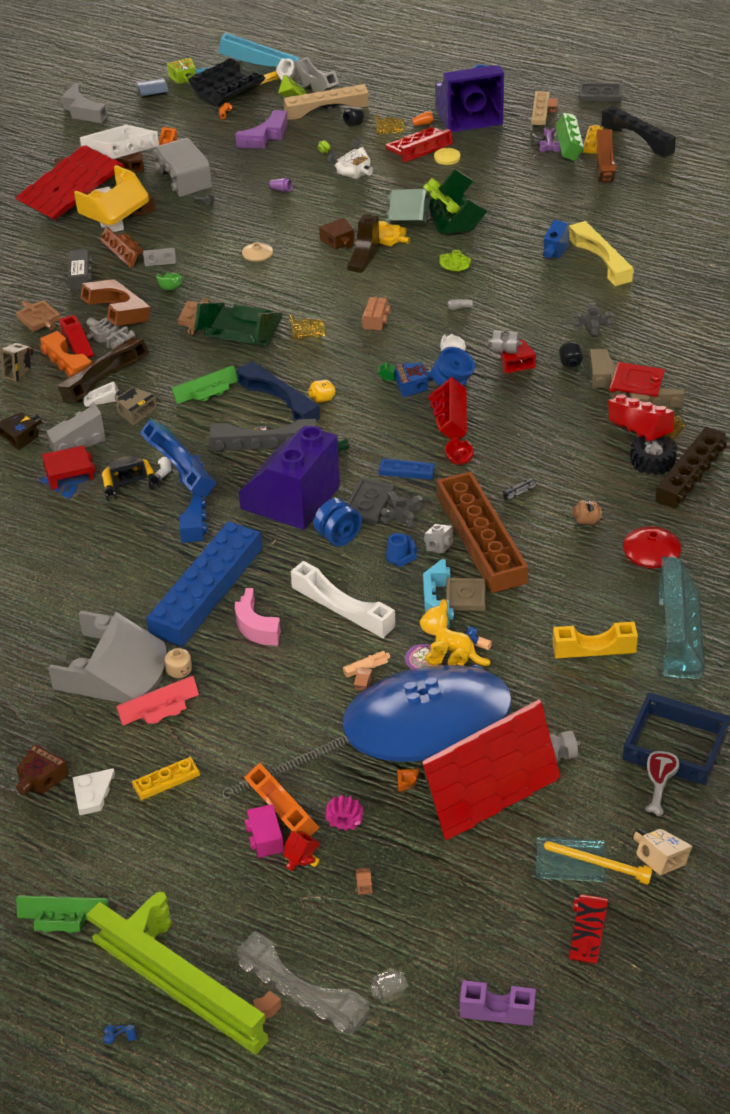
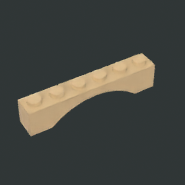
M365 84L291 96L284 98V111H287L288 120L302 118L311 110L327 104H345L359 108L367 107L369 93Z

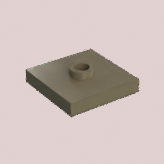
M447 578L446 600H449V608L458 611H485L486 579Z

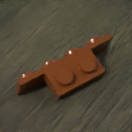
M105 226L101 241L130 268H133L138 254L141 255L143 249L138 245V242L131 239L130 235L122 233V235L115 234L109 227Z

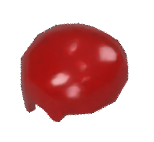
M454 438L446 444L445 454L452 464L464 465L469 463L474 456V448L467 440L460 441L458 438Z

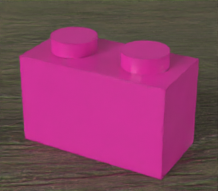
M273 804L247 810L248 819L244 820L247 833L251 832L252 834L249 837L251 850L256 849L258 858L284 852L283 838Z

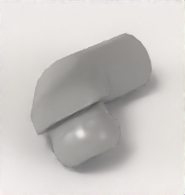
M451 299L447 305L450 310L455 311L461 308H472L473 302L472 300Z

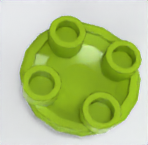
M453 250L452 253L442 254L439 258L440 265L451 271H462L471 265V259L461 254L460 250Z

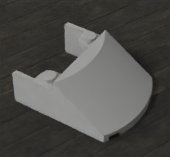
M80 611L78 615L82 634L101 640L90 659H75L69 668L56 665L49 666L48 670L53 689L121 703L155 691L166 671L165 656L167 651L165 642L115 612L114 616Z

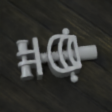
M90 317L86 322L90 330V334H87L86 337L88 339L92 337L97 342H106L108 348L114 349L128 339L136 337L132 330L128 333V327L126 326L119 330V326H115L107 317L101 321Z

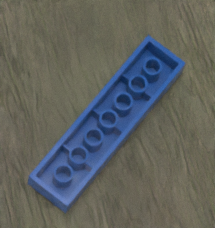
M228 521L146 617L148 632L157 638L183 647L262 550L261 532Z

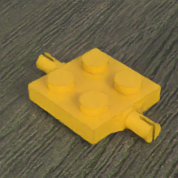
M379 221L380 244L391 247L398 242L409 244L410 238L404 237L406 235V228L388 224L385 221Z

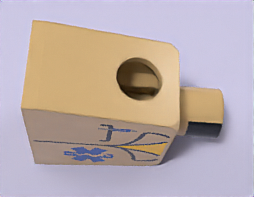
M638 829L633 837L639 843L636 852L637 856L659 875L685 866L692 849V845L663 829L650 833L643 829Z

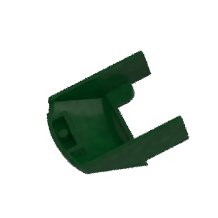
M223 302L197 304L194 330H204V336L261 346L268 345L282 319L283 313L234 304L233 307H225Z

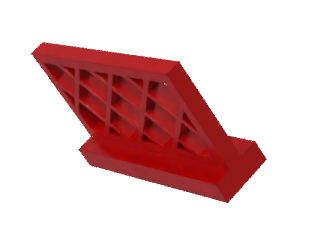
M430 127L388 143L385 147L387 150L401 155L402 161L408 162L453 144L452 133L449 129L441 131Z

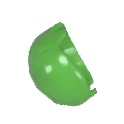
M166 272L164 277L160 274L156 276L158 285L165 291H173L182 283V277L177 273L169 274Z

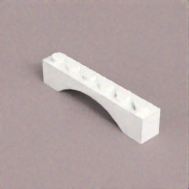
M302 561L291 571L293 589L370 632L384 638L395 628L394 609L381 602L368 603L346 595L336 588L318 568L305 561Z

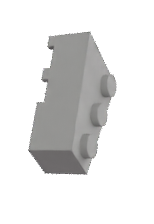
M94 402L83 412L78 411L75 413V417L68 421L64 420L46 431L49 446L53 452L82 445L86 448L106 441L102 416Z

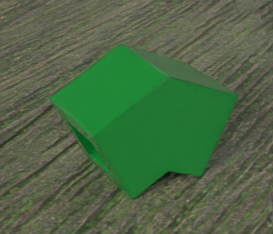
M388 362L379 366L377 373L383 380H395V366L390 365Z

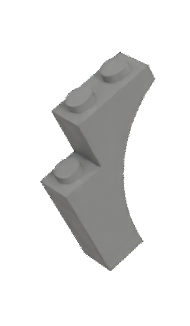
M308 57L294 62L304 88L311 86L314 93L331 90L340 84L335 71L328 73L320 72Z
M73 84L61 98L63 109L70 110L73 119L102 123L108 117L106 104L94 102L83 97L80 93L79 84Z

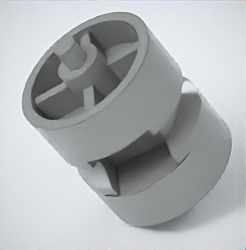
M494 330L493 338L488 339V343L492 345L493 353L506 351L507 354H517V348L519 345H522V342L518 340V332L508 331L505 334L504 331Z
M572 730L559 732L558 736L550 734L557 762L560 761L561 757L564 760L578 757L577 745H580V741H576Z

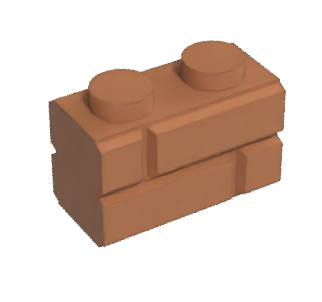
M370 297L368 299L362 317L364 329L381 331L383 325L387 324L388 315L391 312V305H388L387 298L378 299L377 297Z

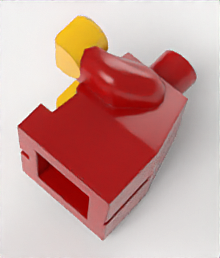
M292 831L286 841L283 854L289 860L286 868L294 871L296 865L305 866L310 864L316 867L320 859L313 855L320 843L304 831Z

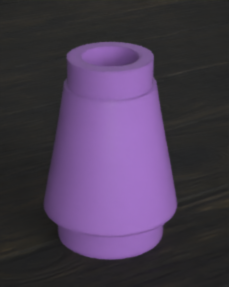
M282 178L271 180L269 186L270 189L287 193L292 190L293 184L290 179Z

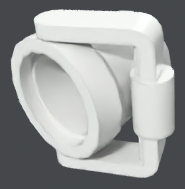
M289 58L281 59L276 68L281 81L285 74L292 80L297 79L299 74L294 61Z

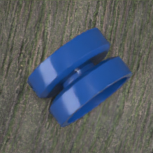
M446 347L434 363L431 375L439 386L451 377L465 386L475 369V362L464 350L456 347Z
M332 498L325 502L317 511L313 522L314 529L332 545L337 547L344 546L351 542L358 534L362 524V516L344 500Z

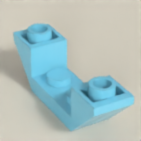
M441 559L423 573L425 612L432 607L439 606L442 601H436V595H432V593H436V587H446L447 578H450V567H446L445 559ZM447 600V628H450V620H454L453 608H449V600Z

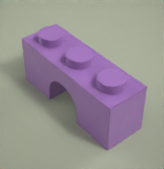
M463 980L460 996V1018L533 1026L536 989L511 986L509 994L500 996L490 993L487 989V983Z

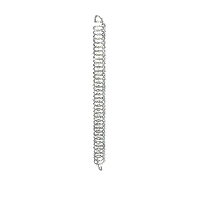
M342 736L341 739H342V741H343V744L345 745V741L343 740V737L346 738V736ZM307 752L306 755H307V757H308V760L310 761V758H309V756H308V753H310L312 759H314L312 753H311V752ZM300 755V757H298L302 764L303 761L301 760V756H303L305 762L307 763L304 755ZM242 782V783H239V785H237V786L239 787V789H240L241 792H242V790H241V788H240V784L243 786L244 790H246L245 787H244V785H243V782ZM232 787L225 789V790L230 789V790L232 791L233 795H235L234 792H233Z

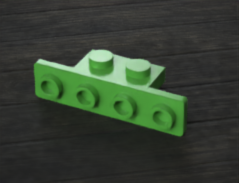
M231 365L172 387L175 402L180 404L190 399L202 402L208 400L209 396L214 394L215 396L224 394V391L229 389L230 384L237 382L235 368Z
M19 895L16 898L17 917L35 919L34 930L75 933L81 931L85 920L89 921L86 914L99 902L108 907V899Z

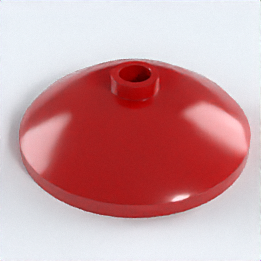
M644 526L631 531L625 537L623 550L626 557L639 566L662 568L673 564L679 558L681 543L672 532L664 528Z

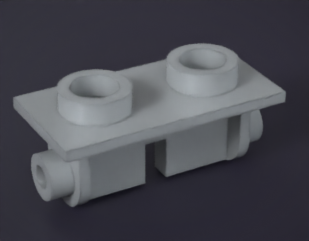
M174 248L143 251L145 266L176 263Z

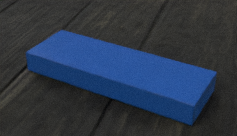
M381 459L378 472L382 476L432 480L435 463Z

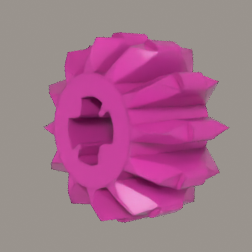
M343 794L340 797L334 796L326 806V821L330 822L331 827L336 826L337 830L344 829L346 832L349 828L355 830L356 826L360 825L362 821L363 806L359 804L358 799L352 800L351 796L344 797Z

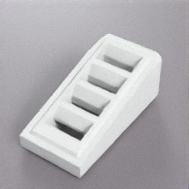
M115 382L89 391L83 397L84 405L87 407L93 402L96 405L116 402L115 394L119 389Z

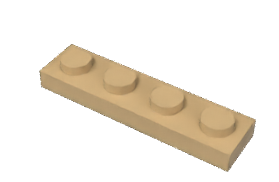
M535 92L531 125H546L549 92Z

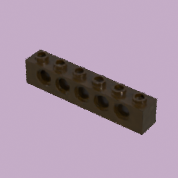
M706 426L657 486L655 501L675 509L680 502L683 503L688 492H692L695 483L701 480L703 473L709 470L711 463L715 462L719 453L725 450L727 445L725 441L726 433Z

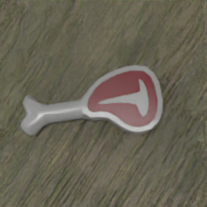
M654 751L649 755L647 761V773L654 785L652 802L649 806L645 807V811L647 813L653 812L658 817L664 814L661 807L663 789L666 786L667 780L678 772L680 766L677 756L670 752Z

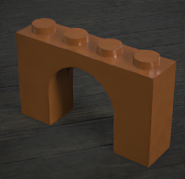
M115 279L82 283L80 298L87 304L113 303L109 304L107 319L115 326L147 322L149 320L151 307Z

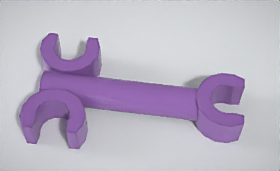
M544 128V136H546L547 142L540 141V152L547 150L560 151L559 141L552 142L555 128H552V130Z

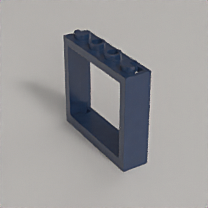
M648 692L625 742L623 760L647 767L648 757L654 751L636 745L650 714L718 734L705 767L678 759L680 766L678 772L674 775L706 786L727 736L730 716Z

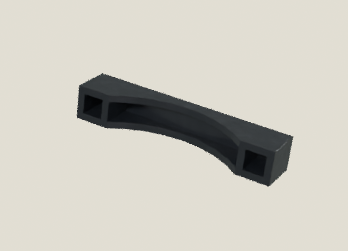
M609 106L602 110L601 126L612 129V131L620 128L634 131L648 143L654 153L664 158L675 153L676 137L616 106Z

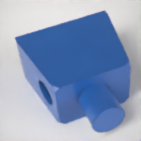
M553 220L544 237L543 255L546 258H560L569 247V223Z

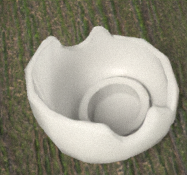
M453 334L447 337L443 335L440 343L441 352L446 347H456L465 351L466 345L463 339Z

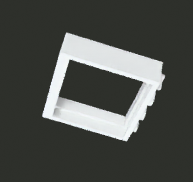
M123 125L80 137L81 146H89L112 159L159 146L157 131L130 125Z

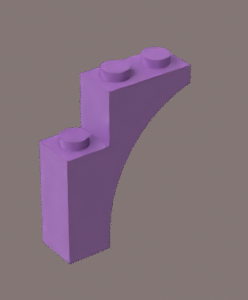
M273 110L269 119L263 124L249 130L236 132V146L238 148L265 149L268 140L282 141L288 125L287 111Z

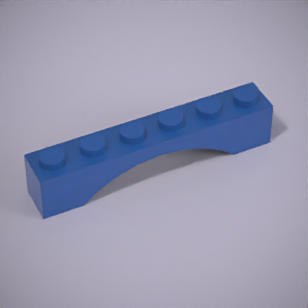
M149 419L140 434L176 466L182 475V482L190 491L207 497L215 486L216 481L165 425Z
M192 455L204 468V462H200L199 455ZM179 472L180 482H181L183 485H185V484L182 482L183 478H182L181 473ZM192 491L193 498L190 505L179 516L182 543L204 541V533H207V524L203 522L207 520L206 509L203 510V508H206L205 497Z

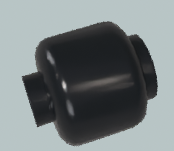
M355 106L345 109L343 120L348 126L359 125L363 122L364 114L361 108Z
M569 341L564 343L559 349L560 359L564 366L576 367L581 363L583 356L581 348L577 343Z

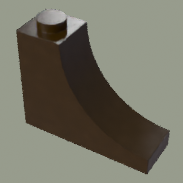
M363 214L358 221L357 240L353 255L347 265L348 271L363 273L379 250L378 216Z

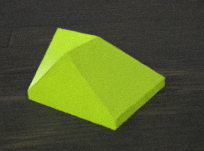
M286 74L283 76L278 92L281 96L287 98L307 94L304 88Z

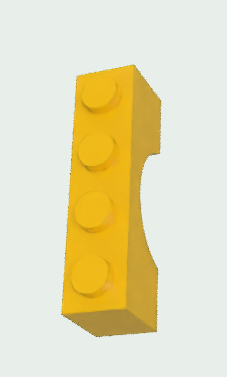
M635 622L614 623L608 631L594 636L583 635L574 626L553 627L555 659L636 653L638 634Z

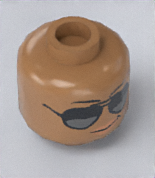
M580 500L573 507L572 516L575 517L578 524L594 525L601 519L602 510L597 502Z

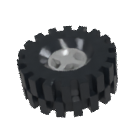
M638 436L631 443L630 463L634 465L633 468L635 470L639 468V472L643 473L645 471L646 475H650V473H654V475H658V473H661V475L665 474V471L669 472L676 463L677 445H675L674 440L671 441L669 436L666 438L661 436L650 442L645 439V436Z

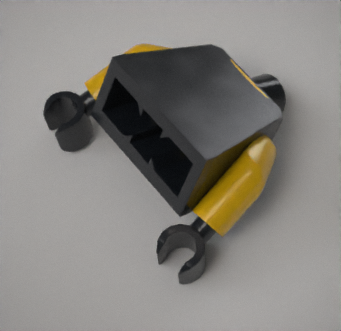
M135 455L109 461V467L102 473L104 487L106 488L104 493L108 502V497L111 495L115 497V500L117 499L116 491L112 488L113 486L116 487L149 478V488L153 490V484H157L158 488L160 487V479L158 476H154L155 473L146 459H140Z

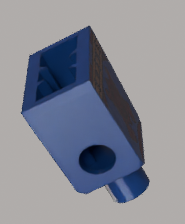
M423 363L395 364V379L402 397L427 391L428 381L434 380L431 370L425 371Z

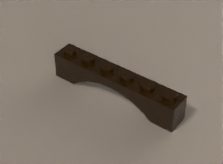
M128 339L59 384L57 387L63 401L77 402L86 396L91 388L102 378L126 365L137 362L149 354L144 339Z

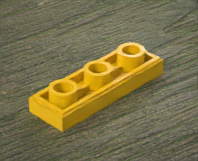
M598 125L589 126L583 144V153L596 154L597 130H603V127Z
M188 757L132 781V786L142 801L200 776V772L192 758Z

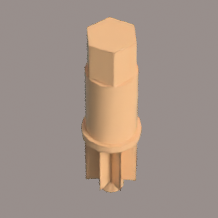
M381 651L369 655L364 659L344 666L343 672L348 678L356 675L360 667L374 669L388 663L387 659L390 658L389 652Z

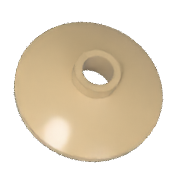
M258 242L249 244L242 250V256L246 260L253 262L264 261L273 254V249L270 245Z

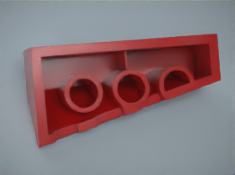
M451 377L427 397L431 401V407L434 409L433 414L436 416L435 420L439 431L452 440L454 438H463L467 433V388Z
M616 395L615 398L608 400L609 421L621 427L627 426L628 431H636L639 437L644 435L645 439L649 442L674 431V411L666 409L665 406H656L651 402H642L637 398H628L626 395Z

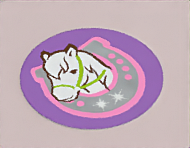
M419 644L410 648L405 655L406 664L411 669L433 666L424 660L427 653L431 652V645Z

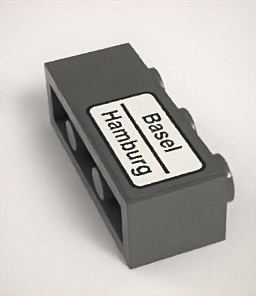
M88 249L69 251L68 280L70 290H81L82 283L92 282L93 261L92 255L88 253Z

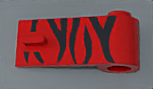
M581 893L579 898L575 897L573 911L577 913L569 954L570 960L597 965L608 898Z

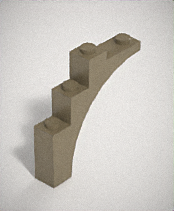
M590 349L589 366L592 388H610L617 366L614 365L609 357L607 349ZM660 388L658 397L616 390L614 393L610 392L611 399L615 398L616 395H626L628 398H637L639 401L651 402L656 406L683 408L684 390Z

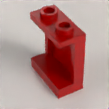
M84 445L42 454L44 470L51 490L58 489L57 480L88 474L90 481L94 480L95 466L90 452H86Z

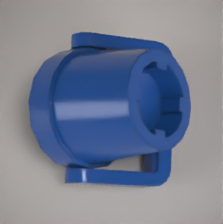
M401 533L390 535L386 549L387 561L401 567L417 558L415 541L410 535L405 536Z

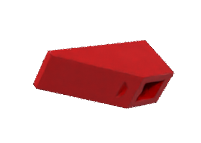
M71 315L59 319L61 333L66 338V342L74 355L84 354L87 358L94 357L86 335L76 316Z

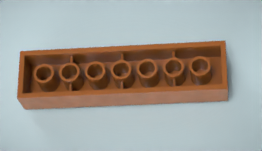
M470 471L436 480L437 498L482 578L486 579V585L490 592L495 593L528 584V565L473 473Z

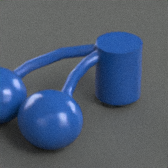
M106 1026L103 1038L105 1044L110 1045L114 1043L115 1036L123 1031H126L128 1041L135 1040L137 1038L135 1026ZM118 1028H124V1029L118 1031L117 1033H115L116 1029H118Z

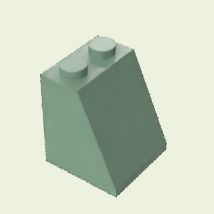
M426 189L392 190L388 196L390 209H387L386 218L393 224L427 226L429 193Z

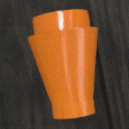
M425 111L412 118L414 127L431 125L434 122L431 111Z

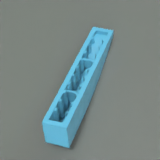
M224 33L220 38L219 53L224 56L233 57L236 60L277 67L283 58H289L294 62L300 59L299 57L228 33Z

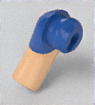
M467 627L465 634L471 638L475 646L486 650L491 648V640L477 636V628Z

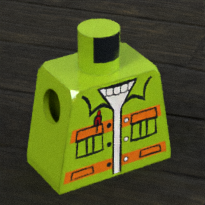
M192 58L167 63L168 76L178 84L190 83L188 78L196 74Z

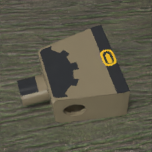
M14 343L0 349L2 378L18 382L31 368L33 349L19 343Z
M131 388L125 393L118 391L115 394L118 413L132 425H135L157 410L155 395L140 389Z

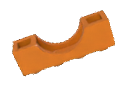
M58 331L40 338L42 353L46 354L52 362H55L59 369L63 370L69 378L92 363L84 354H67L66 338Z
M261 763L244 777L269 805L273 804L275 812L291 831H304L311 836L320 828Z

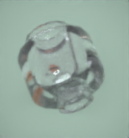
M393 967L373 975V985H370L373 997L375 999L379 998L385 1004L403 997L405 988H407V982L402 971H397Z

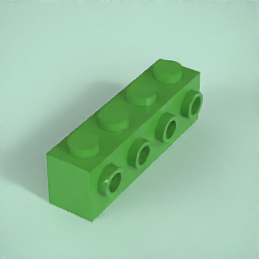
M563 113L555 126L563 157L576 161L579 154L581 155L584 150L578 123L574 115Z

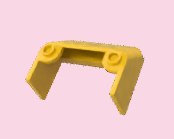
M117 165L114 166L117 186L108 192L103 193L99 190H94L89 195L79 191L74 192L78 213L106 225L118 223L149 202V195L134 172Z

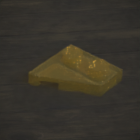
M375 115L376 134L405 132L404 119L392 117L381 119L379 115Z
M289 316L293 339L326 336L324 321L312 320L310 318H303L302 321L296 320L294 316Z

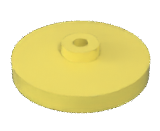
M452 148L439 149L434 153V160L443 165L455 164L460 160V152Z

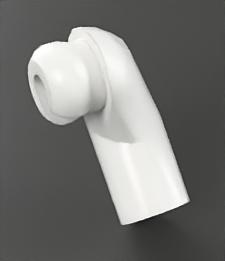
M162 457L158 460L161 469L155 473V476H158L160 480L172 471L171 461L167 457Z

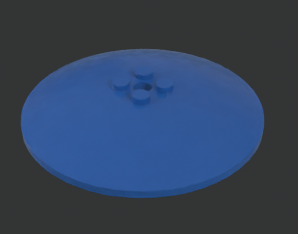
M433 665L414 668L386 677L358 694L344 713L343 729L349 743L366 755L389 761H424L509 716L511 710L510 691L499 677L475 667Z

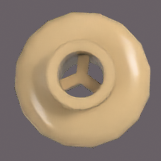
M176 648L166 654L165 667L168 675L174 678H183L191 672L192 662L188 651Z

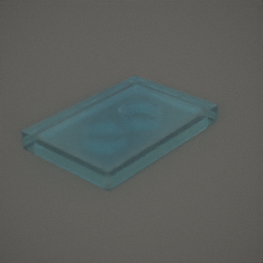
M537 837L536 878L605 882V867L551 852L544 848V843L550 841L605 858V840Z

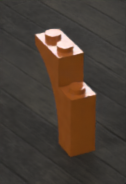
M612 129L597 130L598 181L603 183L613 181L616 173L613 157Z

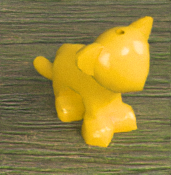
M442 600L439 606L432 607L424 613L420 619V626L424 632L436 637V642H433L430 646L431 652H428L424 659L430 665L441 664L447 651L452 652L448 658V665H464L468 658L480 666L486 667L491 664L489 659L477 655L474 650V644L467 634L451 631L447 628V600Z

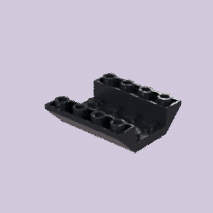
M228 58L211 68L194 74L188 80L200 99L217 107L258 87L265 80V76L258 72H253L251 75L246 76L240 72L239 62Z

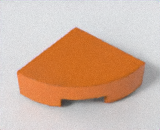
M419 769L397 770L398 791L407 790L416 784L419 778Z

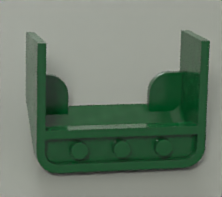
M457 169L453 170L439 187V190L445 197L449 196L461 207L457 213L454 212V214L450 213L446 209L447 205L439 198L435 200L431 197L429 201V209L438 231L443 235L474 230L478 222L488 212L470 199L466 201L464 192L474 180Z

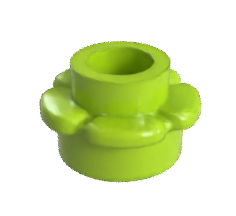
M326 140L319 141V151L328 154V151L331 150Z

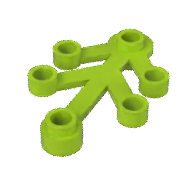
M433 178L428 183L426 182L423 187L428 192H431L430 196L435 200L439 198L447 205L446 209L450 213L454 214V212L457 213L459 211V205L449 196L445 197L439 190L441 186L439 182Z

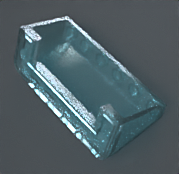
M662 557L659 605H664L666 625L665 657L662 660L663 677L700 678L704 674L705 661L699 591L680 559Z

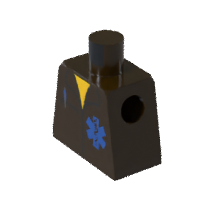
M23 412L0 420V437L19 451L38 437L37 426L42 424V420L37 414L30 418Z

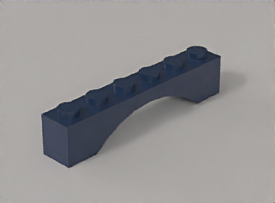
M250 361L236 369L238 384L247 390L265 392L284 401L292 412L294 422L299 419H316V421L320 419V407L316 402H313L255 362Z

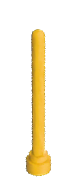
M550 841L544 843V848L548 851L636 877L635 879L640 880L639 883L649 884L653 869L647 865L637 868Z

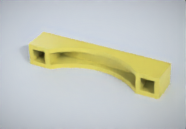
M586 221L569 225V240L576 247L584 248L601 257L608 267L607 278L615 286L632 282L633 267Z

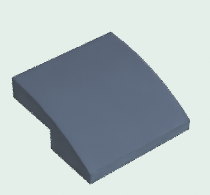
M164 78L136 82L141 96L168 92Z

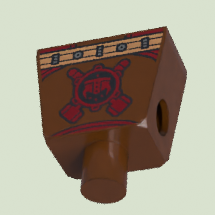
M34 744L17 767L20 782L16 785V789L22 795H25L30 789L40 794L47 792L69 775L66 760Z

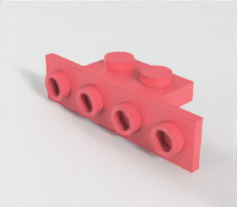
M190 676L117 705L116 708L122 725L141 718L148 724L160 722L164 717L169 715L175 716L181 713V710L186 709L185 700L198 696L199 693L194 677Z

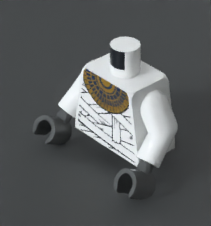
M358 136L356 141L355 139L352 141V146L358 150L354 149L338 160L337 152L333 151L329 154L328 161L335 164L334 166L338 174L358 179L364 174L368 176L372 174L373 168L370 167V158L360 145L362 142L361 137Z

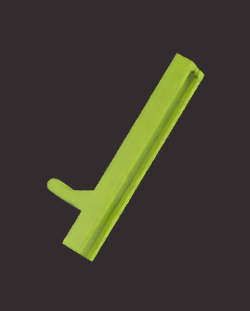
M159 891L152 895L128 920L101 902L86 914L90 922L102 929L98 934L95 933L92 936L94 943L256 1055L266 1045L268 1035L263 1031V1024L266 1021L264 1013L155 940L159 933H165L172 924L165 892Z

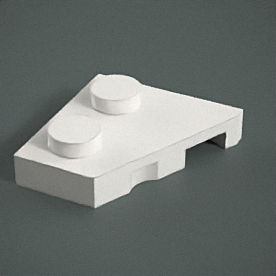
M114 769L73 777L79 815L102 810L104 799L110 790V782L115 778Z

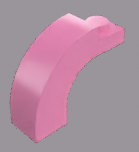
M246 588L240 602H235L236 622L240 632L255 643L278 646L281 633L280 618L263 617L253 611L255 605L254 588Z

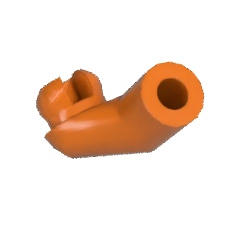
M224 103L219 109L221 119L226 118V111L231 112L233 108L231 104Z

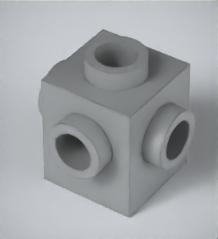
M434 524L424 536L427 551H433L437 554L444 553L454 543L452 526Z

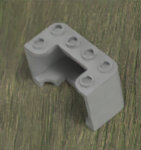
M189 138L154 148L153 156L156 159L154 164L156 171L162 174L165 169L170 174L173 181L171 183L172 190L179 197L212 187L208 160Z

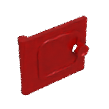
M618 362L609 391L614 393L616 390L658 397L665 369Z

